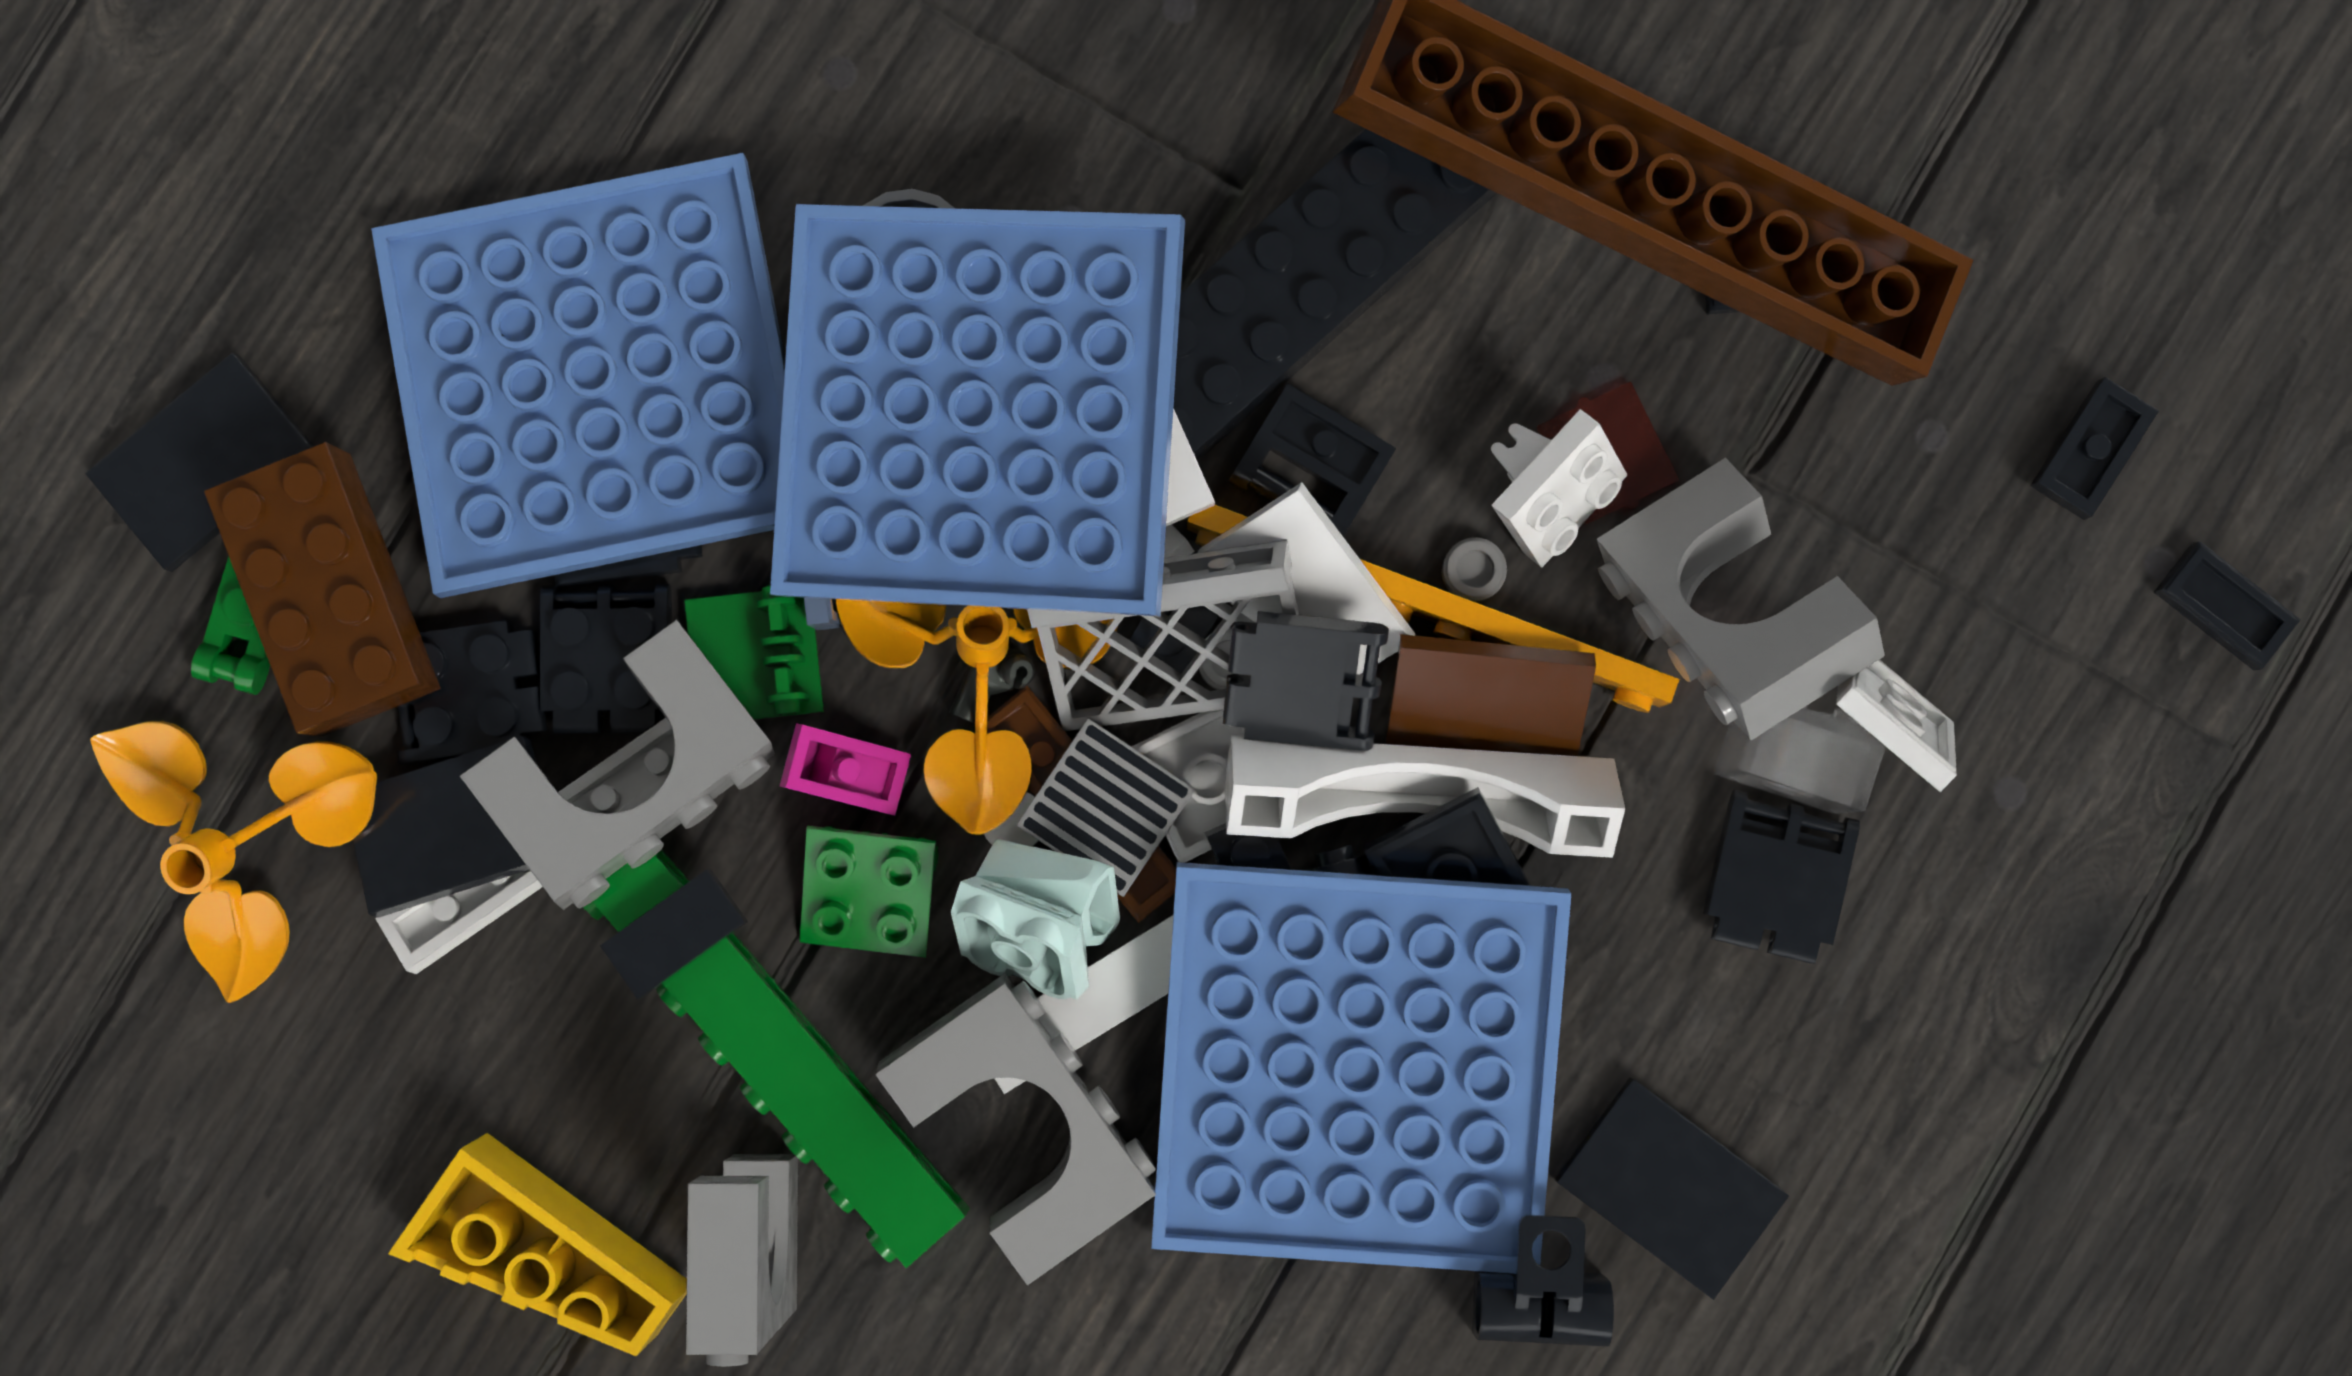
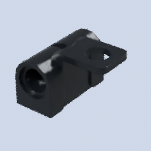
M1524 1215L1521 1217L1518 1224L1516 1274L1475 1271L1472 1333L1477 1340L1610 1346L1614 1322L1612 1285L1610 1280L1603 1274L1584 1273L1586 1228L1581 1219L1577 1217ZM1553 1230L1562 1233L1567 1238L1570 1252L1564 1264L1557 1268L1548 1269L1536 1263L1533 1258L1532 1247L1538 1235L1545 1231Z

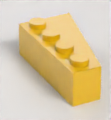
M488 1133L460 1148L388 1253L409 1263L416 1260L441 1270L440 1276L459 1284L465 1285L470 1282L502 1296L501 1301L522 1310L530 1307L557 1318V1324L633 1356H637L660 1333L687 1294V1278Z

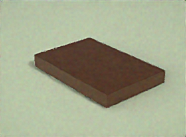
M1400 634L1385 744L1578 756L1596 669L1595 653Z

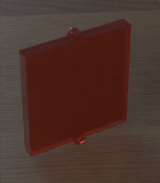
M1631 382L1591 401L1585 397L1580 398L1576 408L1536 427L1540 435L1552 440L1580 409L1600 424L1627 473L1613 501L1602 509H1596L1583 523L1584 526L1623 507L1633 510L1638 506V500L1679 481Z

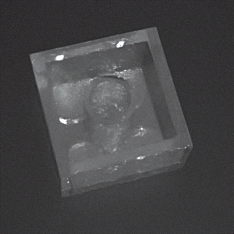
M1807 705L1752 741L1747 738L1734 721L1729 723L1713 774L1833 814L1866 811L1886 746L1842 709L1834 708L1833 714L1807 709Z

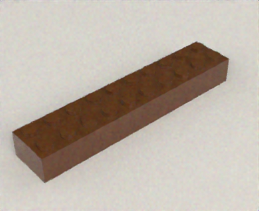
M1379 0L1332 111L1369 131L1891 386L1928 376L1974 261L1458 0Z

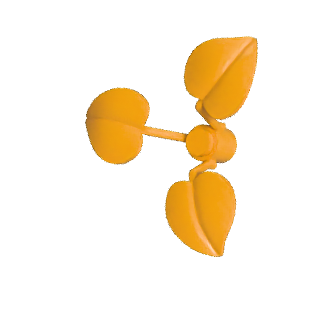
M836 599L838 616L848 639L863 657L879 666L887 668L909 667L920 658L925 641L938 645L952 636H956V647L959 656L966 664L976 668L975 733L963 729L952 730L943 734L934 742L925 758V784L934 802L970 834L981 835L1004 823L1018 808L1027 792L1032 772L1031 757L1025 742L1015 732L1000 730L987 734L988 673L990 667L999 664L1006 656L1009 636L1020 643L1033 640L1036 654L1046 663L1037 627L1031 628L1027 609H1013L1014 619L1008 618L1005 611L1000 607L968 605L961 611L958 618L953 617L949 619L946 627L935 632L944 621L946 605ZM1102 620L1100 622L1106 625L1109 620ZM1017 621L1025 630L1017 627ZM1077 624L1055 627L1058 643L1080 658L1084 656L1097 638ZM1105 643L1090 664L1092 665L1100 660L1107 653L1110 645ZM1063 664L1064 669L1072 670Z
M146 721L94 735L90 741L101 770L120 799L135 815L148 823L158 826H172L182 820L178 832L169 838L172 846L162 855L160 862L161 873L165 882L179 893L195 894L201 892L192 900L185 912L184 931L187 942L198 962L218 985L225 1001L231 1003L241 999L264 983L276 970L286 953L290 930L285 911L273 895L265 891H250L242 894L241 886L237 881L220 879L227 875L235 864V847L289 815L292 817L296 831L310 843L325 847H335L350 842L366 828L373 813L377 773L374 771L372 763L358 751L339 743L315 741L295 746L285 752L275 762L269 773L270 787L284 805L231 836L211 828L200 829L191 834L202 804L200 796L193 792V790L203 783L207 774L205 757L199 744L191 734L173 723Z

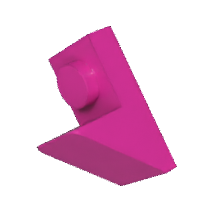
M796 723L780 787L895 816L911 754Z

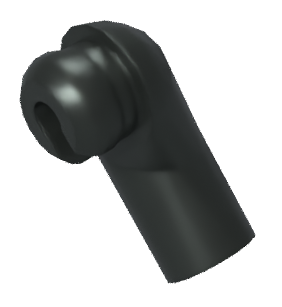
M1008 649L1004 659L999 664L989 668L988 700L991 695L1016 688H1024L1032 681L1035 673L1034 664L1021 650ZM969 665L949 713L975 724L976 668Z

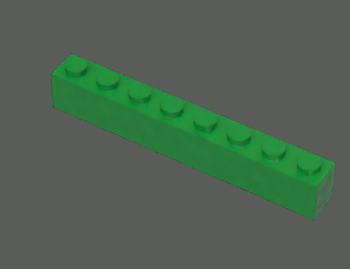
M661 849L644 864L631 868L627 863L606 878L610 884L609 888L583 908L596 920L605 916L612 926L620 932L690 881ZM734 932L656 988L658 995L672 1012L679 1017H683L688 1013L701 1028L703 1033L698 1037V1041L709 1056L721 1066L730 1062L742 1076L745 1082L739 1087L750 1104L762 1115H766L771 1110L787 1131L781 1136L791 1152L804 1164H808L813 1159L829 1180L823 1185L833 1201L848 1214L855 1209L871 1227L866 1232L867 1239L887 1262L891 1263L897 1258L907 1268L967 1215L970 1207Z

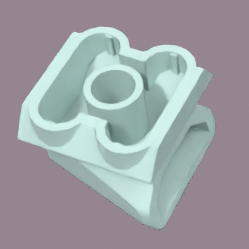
M996 839L976 876L960 881L951 909L961 955L967 957L973 964L991 974L1002 976L1004 973L1007 976L1014 975L1026 980L1036 990L1057 999H1068L1071 997L1077 1000L1089 987L1086 946L1103 944L1115 931L1120 922L1114 867L1096 860Z

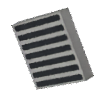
M1088 718L1017 823V826L1056 852L1096 860L1113 866L1117 893L1124 897L1195 789Z

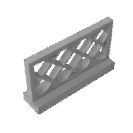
M1283 540L1164 558L1161 616L1141 615L1160 628L1144 649L1114 631L1124 617L1137 615L1027 609L1031 628L1037 627L1062 729L1064 731L1081 729L1088 718L1099 726L1223 710L1226 689L1209 691L1191 680V678L1206 658L1228 671L1229 654L1216 647V645L1233 622L1256 623L1241 613L1251 599L1279 595L1283 614L1299 615L1291 577L1292 562L1288 541ZM1236 601L1232 607L1226 604V602ZM1205 606L1223 618L1207 640L1178 623V620L1187 608ZM1173 610L1169 616L1163 613L1164 611ZM1109 620V622L1106 625L1101 623L1100 621ZM1077 624L1097 638L1084 656L1080 658L1058 643L1055 627ZM1168 634H1171L1197 651L1182 673L1153 656ZM1105 643L1135 661L1120 682L1090 664ZM1063 664L1072 669V672L1068 677L1066 675V671L1063 667ZM1143 667L1172 684L1163 698L1147 700L1128 688ZM1080 676L1110 693L1102 706L1075 710L1070 690ZM1183 691L1186 695H1179V693ZM1118 700H1121V701L1124 702V703H1121V704H1116Z

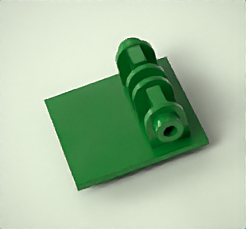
M771 586L763 587L762 591L684 600L688 635L753 720L824 712L816 629L807 625L804 597L771 595Z
M808 825L806 829L800 943L926 958L933 871H936L939 855V846H936V841L927 840V838L923 837L917 839L892 836L889 833L876 834L865 830L859 832L834 829L831 826L817 827Z

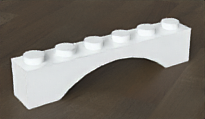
M1231 735L1225 777L1226 828L1229 835L1293 838L1316 826L1346 817L1381 812H1417L1426 814L1479 787L1502 832L1523 839L1548 854L1613 858L1625 812V805L1613 758L1374 743L1372 749L1359 751L1244 739V735Z

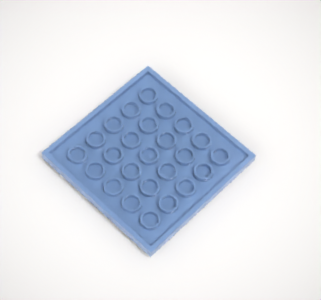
M744 153L371 228L434 595L439 598H445L774 530L785 355L748 161Z
M796 204L770 594L785 597L1161 616L1185 219L1181 215Z
M1177 862L1151 1249L1516 1274L1519 1220L1524 1215L1545 1214L1571 892L1569 889ZM1543 1233L1537 1236L1532 1247L1533 1258L1539 1265L1541 1262Z

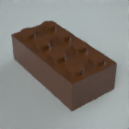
M324 442L204 491L296 733L323 737L441 689L350 453Z

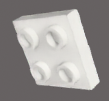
M1581 409L1552 440L1514 423L1509 427V433L1517 442L1513 448H1507L1502 443L1497 442L1491 447L1492 453L1508 472V478L1512 482L1492 504V507L1523 553L1541 568L1552 556L1562 554L1572 545L1577 537L1578 528L1596 509H1602L1613 501L1621 488L1622 481L1627 476L1600 424Z

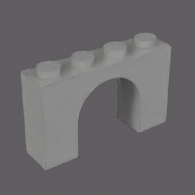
M1724 458L1597 538L1605 563L1598 568L1604 584L1617 600L1626 596L1635 606L1632 608L1633 614L1645 634L1653 641L1661 636L1670 647L1667 650L1668 655L1680 675L1687 682L1697 678L1706 689L1704 691L1705 699L1716 717L1724 725L1734 721L1747 738L1752 741L1878 661L1885 654L1877 617L1838 576L1783 611L1758 622L1748 624L1719 623L1699 615L1690 607L1696 589L1710 573L1771 535L1762 495L1727 458Z
M677 620L623 658L633 676L671 724L674 735L675 752L671 770L660 789L647 801L632 809L618 813H594L580 809L560 796L515 737L460 776L552 900L563 910L573 903L577 908H582L593 902L609 888L610 884L606 878L627 863L631 868H636L647 862L663 848L664 844L660 840L663 836L680 824L685 829L695 826L716 809L717 804L713 799L734 784L739 790L751 785L770 768L766 760L775 754L770 740Z
M1004 973L879 1061L875 1075L913 1128L969 1088L983 1081L995 1078H1017L1031 1082L1048 1092L1060 1105L1070 1128L1068 1145L1060 1163L1046 1178L990 1217V1235L1024 1282L1029 1285L1154 1197L1156 1193L1153 1179L1150 1175L1157 1171V1167L1136 1137L1126 1143L1113 1123L1120 1118V1115L1103 1089L1097 1086L1089 1091L1076 1073V1070L1082 1067L1083 1063L1065 1036L1060 1033L1052 1039L1038 1018L1046 1012L1025 981L1014 986L1007 974Z
M734 1154L723 1161V1176H699L688 1183L686 1355H706L707 1365L727 1367L747 1364L749 1355H757L797 1310L798 1158L794 1154Z

